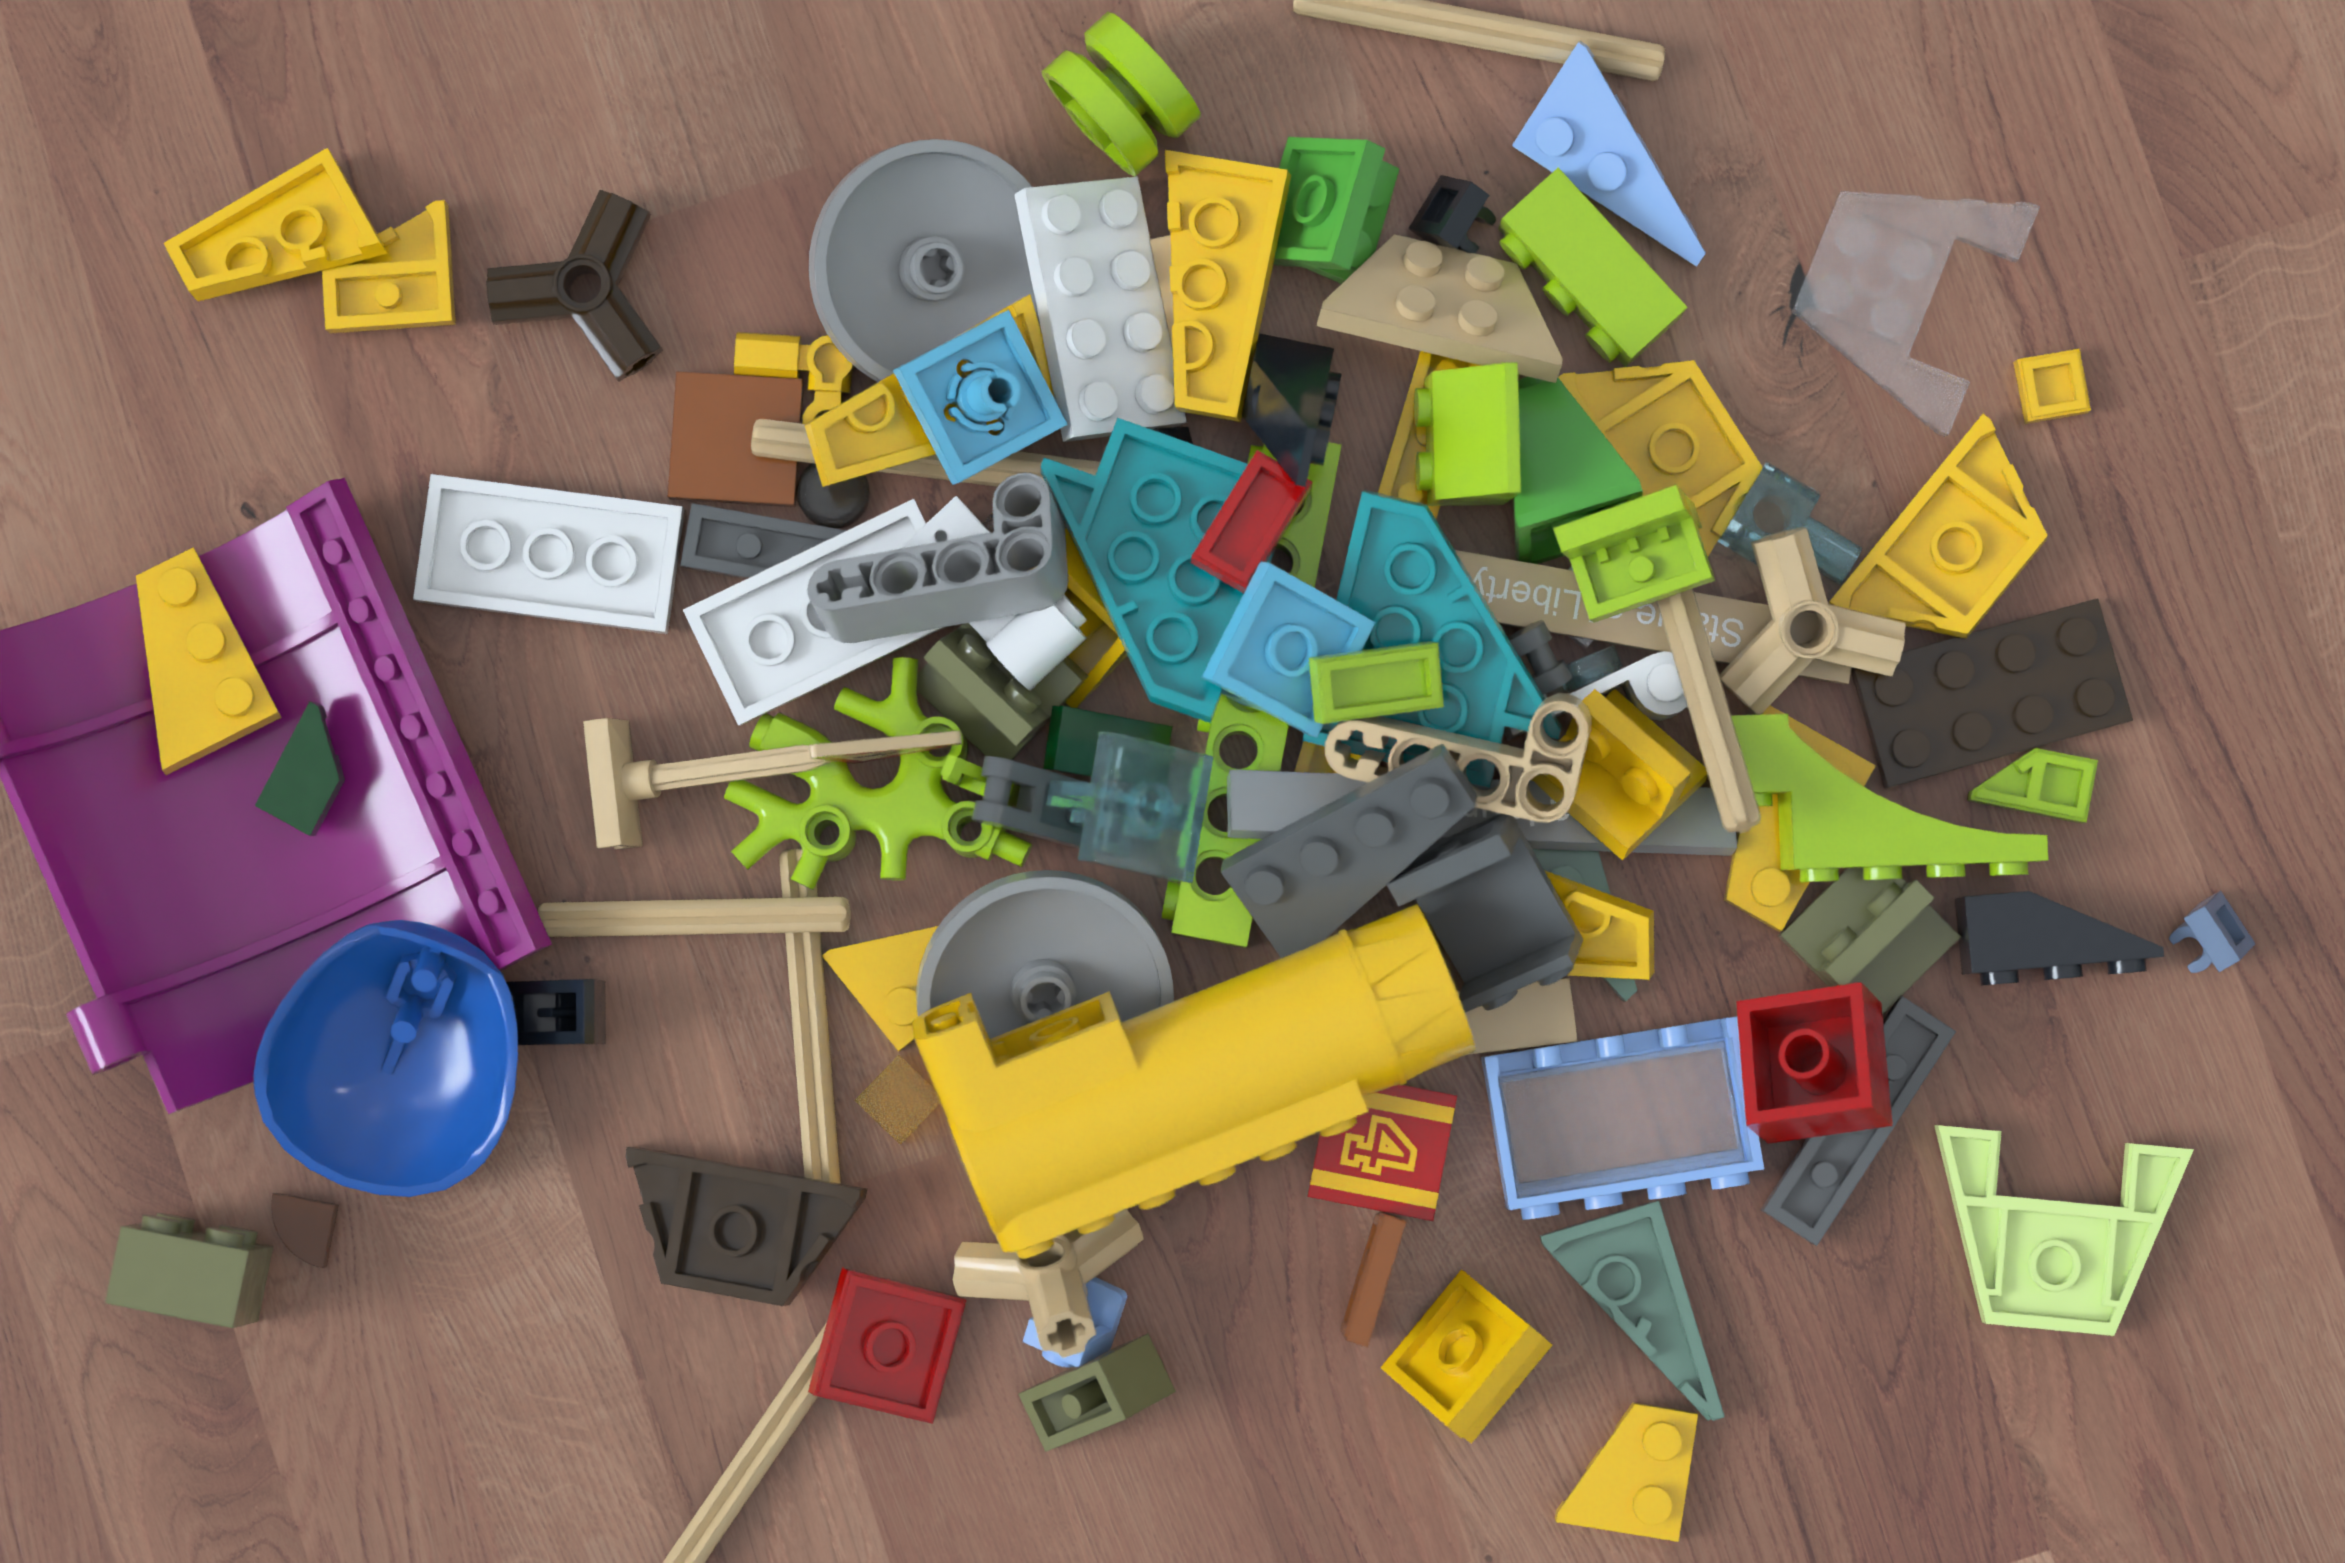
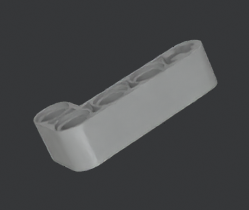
M1018 473L1001 482L994 492V532L835 560L823 564L814 571L808 581L807 593L829 635L834 640L842 643H857L1042 610L1057 603L1067 590L1068 569L1065 525L1047 483L1038 475Z

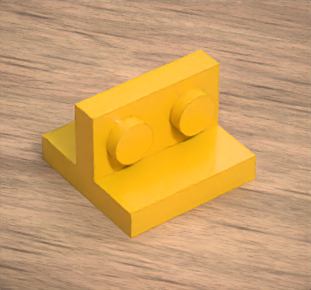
M1594 689L1582 700L1588 707L1592 717L1591 732L1578 789L1568 813L1623 861L1704 784L1708 774L1704 765L1616 689L1606 697ZM1574 717L1566 734L1558 742L1572 740L1578 735L1579 726ZM1541 773L1531 779L1555 802H1559L1564 797V787L1556 776Z
M1461 1269L1380 1368L1455 1434L1472 1444L1552 1347V1344Z

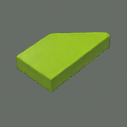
M2034 748L1969 791L1967 801L2081 824L2087 823L2098 760Z
M948 754L940 773L943 776L942 779L980 796L984 794L987 778L981 776L982 767ZM1012 784L1007 806H1017L1021 786Z

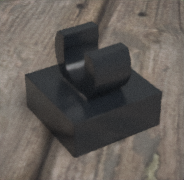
M1440 175L1408 229L1424 241L1476 254L1480 247L1470 241L1466 233L1474 220L1481 224L1493 226L1496 222V217L1490 209L1483 206L1489 194L1471 181Z

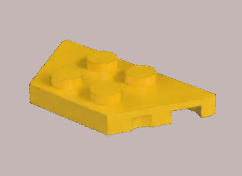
M1694 360L1664 363L1662 366L1642 368L1640 366L1614 368L1613 371L1584 374L1572 372L1560 375L1558 377L1638 477L1643 490V496L1677 485L1695 504L1702 525L1699 532L1708 557L1763 467Z
M1985 414L1980 416L1829 601V604L1906 623L1907 627L1967 639L2046 542L2048 536L2035 508L2031 507L2023 491L2024 486L2013 464L2010 465L1995 434L1996 429L1989 417Z

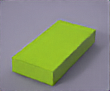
M1428 641L1309 657L1314 721L1317 723L1326 724L1444 707L1439 645L1436 642Z

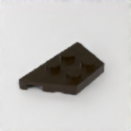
M627 1147L625 1157L628 1168H634L644 1203L639 1205L644 1225L654 1240L653 1257L661 1284L778 1306H788L795 1299L866 1199L867 1188L640 1147Z

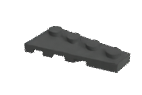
M1442 743L1224 859L1221 873L1279 956L1283 958L1329 937L1476 806L1477 793Z

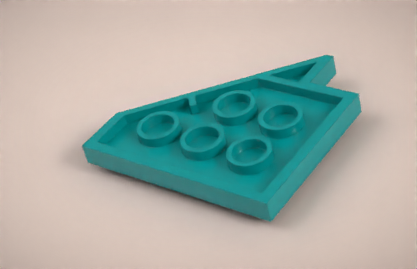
M1117 418L1096 475L1047 458H1043L1041 475L1048 485L1062 519L1149 701L1211 723L1223 689L1202 678V675L1244 593L1192 564L1191 556L1248 464ZM1275 549L1272 552L1269 559L1267 560V563L1271 562Z
M1363 490L1336 600L1375 622L1362 650L1428 641L1438 643L1444 707L1384 715L1382 717L1499 744L1502 743L1506 726L1528 732L1531 720L1538 706L1545 698L1428 505ZM1552 711L1543 718V727L1549 737L1559 739L1562 726ZM1338 722L1324 724L1317 738L1304 733L1302 741L1325 746L1330 731ZM1354 731L1348 740H1341V743L1351 747V753L1362 756L1366 750L1386 753L1382 759L1385 762H1388L1392 748L1397 742L1396 738L1389 737L1383 749L1369 747L1363 744L1364 733L1360 731ZM1413 744L1406 747L1403 752L1404 763L1431 749L1422 744ZM1487 759L1471 761L1466 766V775L1469 782L1490 788L1496 765Z

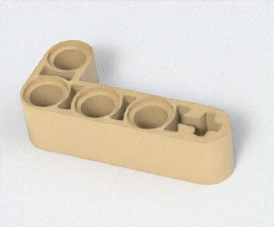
M1561 693L1547 697L1538 706L1531 720L1524 749L1382 716L1340 721L1327 737L1325 756L1328 764L1336 773L1347 778L1369 783L1405 764L1403 752L1406 747L1413 744H1422L1433 749L1443 743L1467 780L1466 766L1473 760L1487 759L1498 767L1500 783L1496 787L1484 790L1474 787L1470 783L1477 793L1476 808L1536 822H1552L1560 819L1569 811L1576 795L1591 732L1592 717L1588 707L1578 697ZM1564 710L1572 714L1576 719L1579 733L1572 740L1558 742L1551 739L1545 732L1543 718L1552 711ZM1354 731H1360L1364 733L1363 744L1369 747L1383 749L1389 737L1396 738L1397 742L1388 757V768L1380 766V762L1386 753L1366 750L1360 760H1356L1350 757L1351 747L1341 743V740H1348ZM1541 773L1556 776L1564 787V797L1559 802L1543 804L1532 796L1529 789V781Z

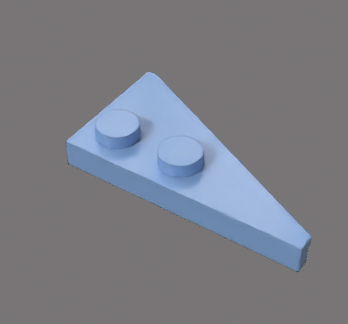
M1578 42L1512 146L1551 172L1559 168L1580 191L1697 267L1706 252L1697 238L1695 229L1673 197L1664 181L1662 172L1641 136L1633 128L1616 94L1614 95L1593 59L1594 55L1590 48L1583 42Z

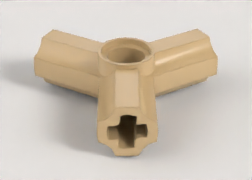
M1806 527L1780 531L1751 542L1772 618L1761 632L1719 674L1721 682L1756 715H1761L1814 659L1890 677L1893 676L1894 670L1900 662L1905 643L1906 623L1828 604ZM1806 610L1813 611L1819 621V629L1816 636L1809 642L1796 644L1790 634V625L1794 617Z
M1127 1209L1115 1213V1220L1106 1227L1086 1234H1080L1078 1229L1072 1230L1053 1238L1054 1245L1046 1251L1027 1258H1019L1017 1252H1003L1000 1245L995 1243L962 1242L954 1256L955 1270L952 1280L958 1296L1029 1301L1042 1350L1053 1351L1062 1358L1084 1352L1085 1345L1089 1339L1096 1335L1087 1299L1088 1289L1086 1283L1138 1246V1243L1144 1240L1139 1223Z

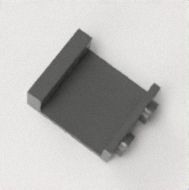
M1500 813L1432 844L1387 884L1398 906L1415 899L1417 900L1464 982L1458 996L1464 1013L1479 1006H1483L1484 1010L1498 1008L1515 997L1518 989L1536 981L1541 986L1550 985L1564 978L1574 968L1583 937L1514 816Z

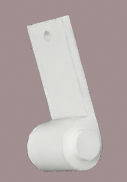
M955 496L900 549L991 532ZM1063 595L1053 606L1042 610L970 622L969 624L987 642L988 648L1024 687L1031 690L1086 639V636L1079 627L1087 619L1067 596Z
M1666 651L1651 654L1571 693V695L1583 700L1594 689L1604 695L1622 686L1628 700L1649 719L1659 721L1672 718L1687 707L1672 652ZM1555 710L1553 713L1558 717L1566 713V711ZM1506 726L1504 734L1509 741L1527 731Z

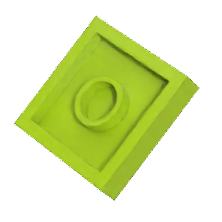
M1677 485L1554 528L1561 553L1570 559L1589 620L1593 623L1715 581L1700 536L1699 529L1702 528L1695 504Z

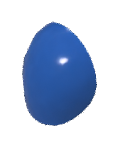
M393 920L371 923L348 933L327 949L301 975L281 1001L265 1029L257 1051L254 1069V1093L263 1123L282 1148L308 1169L341 1186L376 1195L413 1197L443 1191L472 1175L486 1161L497 1145L508 1121L515 1092L518 1063L517 1021L512 995L504 976L482 950L466 939L433 925L422 922Z

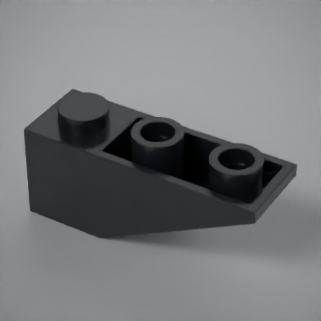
M1259 333L1242 417L1295 485L1306 487L1310 463L1321 466L1324 464L1342 373L1330 371L1334 348Z
M2030 891L1965 896L1955 899L1957 930L1961 936L1958 940L1962 975L1979 973L1981 986L2018 983V970L2043 968L2044 980L2083 977L2082 964L2107 962L2108 975L2147 971L2146 959L2164 957V947Z

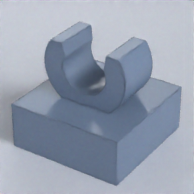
M2221 890L2201 901L2184 917L2185 922L2175 929L2169 937L2172 945L2179 943L2184 938L2192 937L2197 939L2203 947V954L2196 957L2187 966L2191 973L2201 972L2208 968L2211 963L2214 964L2218 972H2221L2240 961L2256 944Z

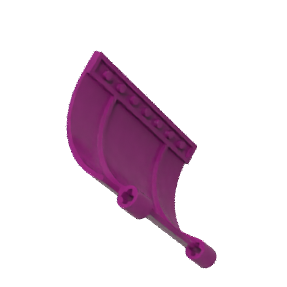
M345 478L325 482L286 506L287 510L274 518L199 556L282 718L168 775L164 774L161 767L137 583L79 606L0 630V778L97 998L71 1010L66 1016L92 1075L108 1071L143 1055L168 1115L254 1083L257 1051L265 1029L281 1001L301 975L327 949L348 933L371 923L393 920L422 922L440 927L466 939L482 950L499 971L552 945ZM309 701L317 702L324 706L327 715L325 721L335 755L339 756L345 781L316 836H309L255 806Z

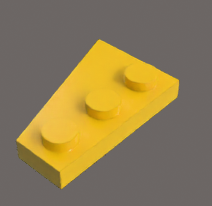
M328 148L163 243L188 291L197 302L388 254L337 160Z
M1770 705L1761 715L1785 713ZM1788 716L1789 727L1803 742L1838 771L1865 786L1876 765ZM1772 794L1773 806L1759 807L1761 814L1760 823L1751 827L1750 831L1744 833L1738 831L1736 834L1737 849L1732 855L1724 901L1780 932L1785 927L1810 882H1800V870H1781L1778 794Z
M1544 870L1583 937L1574 968L1567 976L1650 980L1655 972L1654 911Z

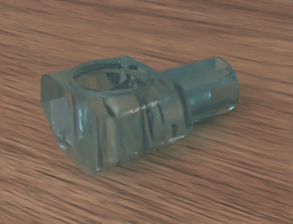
M1766 461L1718 542L1757 565L1751 542L1774 533L1764 532L1756 525L1753 511L1758 503H1774L1782 509L1785 516V524L1782 531L1806 527L1819 573L1841 585L1863 548L1809 516L1821 496L1820 492Z

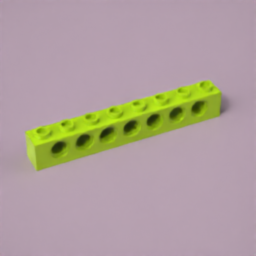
M1328 442L1323 466L1310 463L1307 479L1313 482L1312 488L1304 500L1302 511L1293 518L1276 546V549L1284 551L1292 562V570L1289 574L1315 588L1342 446L1341 444ZM1251 445L1247 464H1249L1257 450L1274 460L1276 459L1265 445L1263 447ZM1221 694L1211 723L1200 719L1198 721L1197 731L1209 733L1205 757L1192 756L1185 793L1197 795L1193 820L1180 818L1173 856L1185 858L1181 883L1168 881L1161 919L1173 921L1172 935L1247 948L1253 917L1234 890L1230 887L1226 892L1219 895L1205 893L1198 886L1195 876L1198 867L1206 860H1224L1262 839L1228 838V832L1219 831L1211 825L1207 812L1213 801L1220 797H1227V776L1230 769L1280 771L1289 725L1264 711L1241 705ZM1231 735H1245L1254 742L1257 749V757L1250 766L1243 769H1234L1227 766L1221 759L1220 746Z

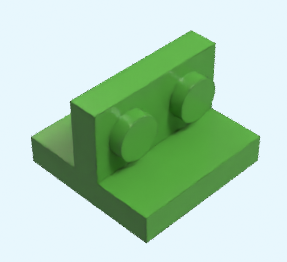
M1288 137L1279 168L1289 171L1291 181L1273 265L1303 267L1342 284L1375 253L1400 169L1383 161L1386 148L1369 140Z

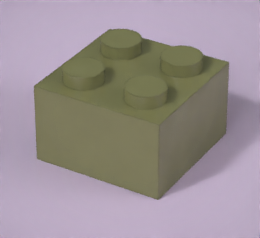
M157 1213L156 1216L143 1215L141 1223L120 1227L105 1303L228 1328H236L258 1322L274 1246L256 1243L258 1232L249 1229L220 1225L219 1228L206 1227V1232L203 1233L193 1231L195 1219L166 1213Z

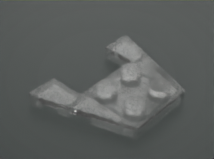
M1841 191L1837 196L1791 312L1938 435L1947 437L1950 434L1970 381L1913 359L1909 354L1953 243L1956 239L2016 263L2021 256L2040 206L2027 202L2004 204L1988 203L1985 200L1961 198L1959 201L1923 199L1922 196Z

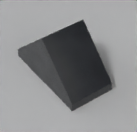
M571 979L506 982L513 999L517 1021L518 1045L606 1044V981Z

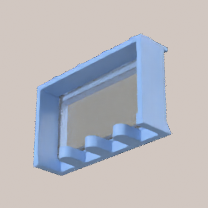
M1737 1016L1481 1057L1505 1208L1508 1210L1520 1209L1522 1220L1560 1214L1558 1202L1584 1198L1585 1210L1623 1204L1622 1192L1647 1188L1649 1200L1687 1194L1685 1182L1710 1178L1712 1189L1750 1184L1748 1172L1764 1169L1759 1136L1746 1126Z

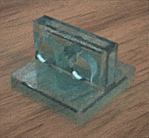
M1099 732L1091 783L1050 780L1046 806L1071 811L1070 823L1083 826L1078 860L1171 881L1193 883L1214 756L1120 733Z

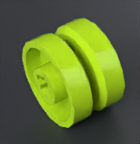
M1107 12L1084 32L1086 50L1097 67L1083 55L1065 50L1042 70V76L1079 129L1119 167L1135 177L1158 156L1157 139L1146 122L1159 133L1178 138L1201 117V112L1181 81L1150 45L1116 14Z

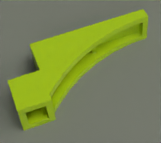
M1788 714L1731 715L1758 807L1773 806L1772 794H1778L1781 870H1800V882L1839 881V868H1863V880L1902 879V866L1925 865L1927 878L1966 877L1965 864L1989 863L1990 876L2028 875V862L2048 861L2047 835L1998 833L1958 826L1916 813L1873 793L1838 771L1803 742L1789 727Z

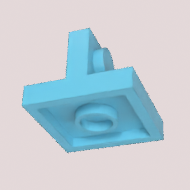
M1260 561L1202 678L1221 687L1223 695L1239 704L1264 711L1299 731L1317 738L1324 724L1314 721L1309 657L1361 651L1375 622L1278 567Z

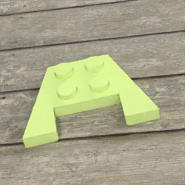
M1934 1125L1982 1323L2114 1336L2194 1149L2125 1143L2120 1207L1996 1195L2002 1131Z

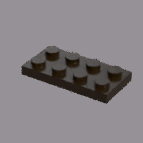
M2098 598L1973 632L1967 639L1955 637L1904 651L1892 677L1851 668L1884 789L2133 721Z

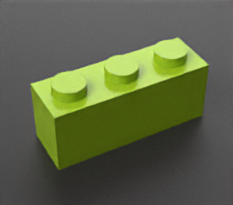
M1559 168L1553 171L1501 219L1498 230L1504 235V238L1499 241L1502 249L1521 269L1525 270L1531 265L1547 282L1542 287L1546 297L1565 316H1568L1572 311L1576 313L1590 329L1585 334L1587 341L1609 363L1617 358L1627 367L1676 323L1688 308Z

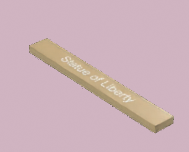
M1455 550L1499 624L1524 628L1534 622L1543 620L1549 632L1553 634L1656 652H1671L1657 601L1593 623L1589 620L1574 571ZM1694 592L1715 662L1730 664L1771 621L1772 616L1769 605ZM1803 611L1794 617L1790 625V634L1796 644H1804L1816 636L1819 629L1817 615ZM1814 659L1798 676L1839 684H1849L1852 667Z

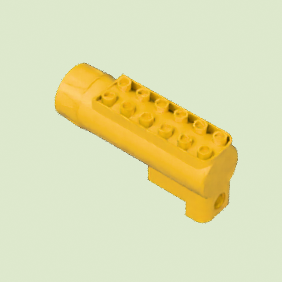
M1417 904L1349 931L1342 929L1338 931V934L1306 949L1124 1022L1121 1021L1110 991L992 1039L989 1038L971 993L936 1006L922 1013L912 1022L914 1039L945 1111L959 1153L985 1216L996 1235L1001 1250L1003 1252H1017L1019 1258L1035 1256L1046 1251L1054 1245L1053 1238L1072 1230L1078 1229L1080 1234H1086L1102 1229L1115 1220V1213L1138 1204L1140 1209H1150L1162 1205L1176 1195L1174 1189L1199 1180L1201 1185H1209L1224 1180L1235 1173V1165L1259 1156L1262 1161L1284 1156L1296 1148V1140L1316 1132H1320L1321 1136H1332L1346 1131L1357 1123L1356 1116L1368 1112L1363 1096L1397 1084L1401 1086L1406 1084L1407 1080L1422 1072L1476 1051L1468 1021L1429 925Z

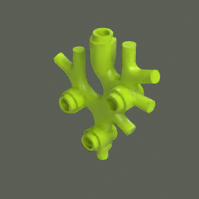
M893 658L891 694L885 700H873L847 687H843L834 705V710L871 726L889 737L960 731L962 744L952 746L948 754L966 760L968 743L959 727L952 720L945 717H926L918 705V659ZM766 713L761 716L750 738L749 747L757 751L832 742L816 729L785 714L777 713L774 717ZM932 750L901 755L897 775L892 782L881 788L872 789L862 786L855 781L846 762H831L811 771L791 773L804 779L810 786V796L803 803L790 802L746 780L730 782L724 795V799L752 811L759 818V824L756 829L731 851L745 868L749 870L766 853L782 841L793 839L800 843L802 856L791 876V880L814 890L827 862L839 861L850 854L855 846L856 831L858 830L869 831L876 836L882 853L880 879L892 881L906 880L908 846L913 839L921 836H934L946 840L955 852L967 858L982 857L990 861L996 855L1020 867L1026 862L1032 844L1005 832V828L980 823L982 831L977 839L973 841L962 840L961 832L963 827L969 822H975L972 820L975 802L962 801L956 803L946 795L941 785L942 775L940 773L948 754L943 757H936L932 755ZM828 826H838V839L831 845H822L820 841L822 831Z

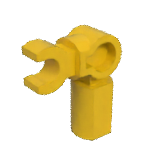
M737 332L734 354L735 375L798 379L800 371L808 372L807 390L815 391L814 401L806 408L803 414L802 424H807L816 419L820 413L840 405L843 393H851V378L855 366L836 348L828 335L821 336L813 341L811 345H801V336Z

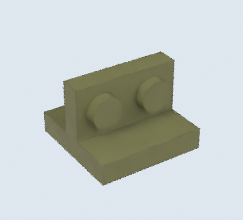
M964 623L957 630L939 639L923 657L928 663L918 673L917 691L945 718L952 720L964 736L985 756L1014 760L1050 720L1052 706H1063L1089 676L1067 656L1034 688L1028 690L998 660L979 633L969 623Z
M1846 868L1839 875V881H1832L1778 935L1828 987L1862 982L1880 1000L1882 1014L1961 936L1929 905L1934 897L1917 880L1906 882L1903 878L1863 880V868Z

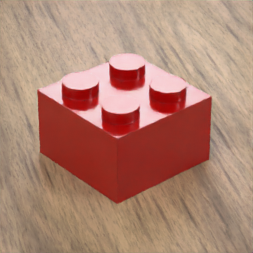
M1862 982L1736 1001L1746 1126L1767 1144L1893 1126L1882 1004Z

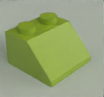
M1518 362L1431 372L1424 379L1425 388H1416L1414 394L1416 427H1426V452H1417L1416 455L1417 490H1427L1428 506L1504 505L1521 493Z

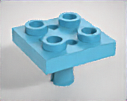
M1009 310L996 315L893 370L952 485L962 482L1068 425ZM961 360L968 362L961 366V370L963 372L971 371V374L965 378L960 377L956 370L957 364ZM947 404H954L956 406L948 410L949 415L956 419L954 422L947 420L944 415V408ZM995 419L999 421L993 424L986 425L988 421H992ZM1000 430L999 434L996 436L991 435L988 431Z

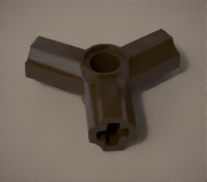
M600 189L567 259L560 262L487 268L486 286L492 323L494 325L573 318L617 381L620 382L638 373L652 363L663 349L618 285L646 228L651 213L623 197ZM583 274L599 276L601 278V288L599 294L594 299L588 302H577L571 299L570 288L578 276Z

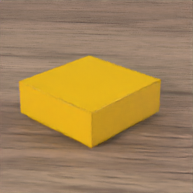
M2080 349L2022 358L2014 362L2025 424L2082 415L2091 411Z

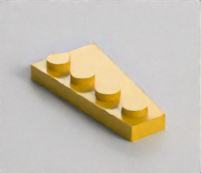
M1165 150V167L1168 174L1169 189L1167 218L1171 240L1172 265L1169 266L1170 291L1173 294L1174 316L1172 346L1175 407L1180 412L1241 422L1291 174L1286 169Z
M1030 294L968 329L970 330L1009 310L1054 397L1043 337ZM963 360L958 362L956 370L960 377L965 378L971 374V371L963 372L961 370V366L968 363ZM894 373L804 425L822 487L936 454ZM947 404L944 408V415L947 420L954 422L956 419L949 415L948 410L956 406L954 404ZM997 419L988 421L986 425L993 424L999 421ZM990 430L988 432L991 435L996 436L999 434L1000 430Z

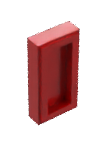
M1257 450L1191 556V563L1238 591L1245 593L1260 561L1267 562L1310 492L1313 482L1307 479L1306 487L1295 485L1276 460Z

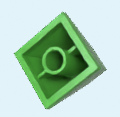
M1527 376L1518 380L1521 493L1513 498L1516 561L1540 564L1565 556L1561 553L1554 532L1555 527L1643 496V490L1638 477L1559 378H1557L1556 383Z

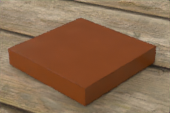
M676 371L667 497L670 500L796 507L799 462L755 456L752 454L751 440L753 426L758 419L801 424L804 393L803 379Z
M1380 1211L1379 1214H1375L1340 1328L1346 1341L1365 1347L1369 1346L1406 1225V1221L1400 1217Z

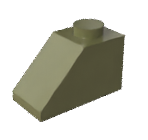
M1145 1334L1110 1349L1079 1368H1070L1026 1389L1018 1395L1045 1452L1121 1422L1176 1391L1149 1334Z

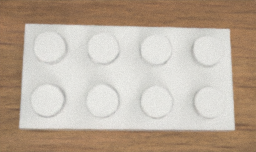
M1138 176L1029 187L1014 194L1054 398L1068 424L1060 428L1063 442L1111 436L1117 418L1151 430L1155 428L1178 427L1186 423L1185 412H1180L1175 407L1173 351L1153 260Z
M431 474L413 600L421 603L668 634L685 509L682 506Z
M914 499L683 609L739 726L942 629L936 628L857 643H842L834 640L829 635L807 593L809 579L814 571L823 564L835 560L900 549L926 524Z

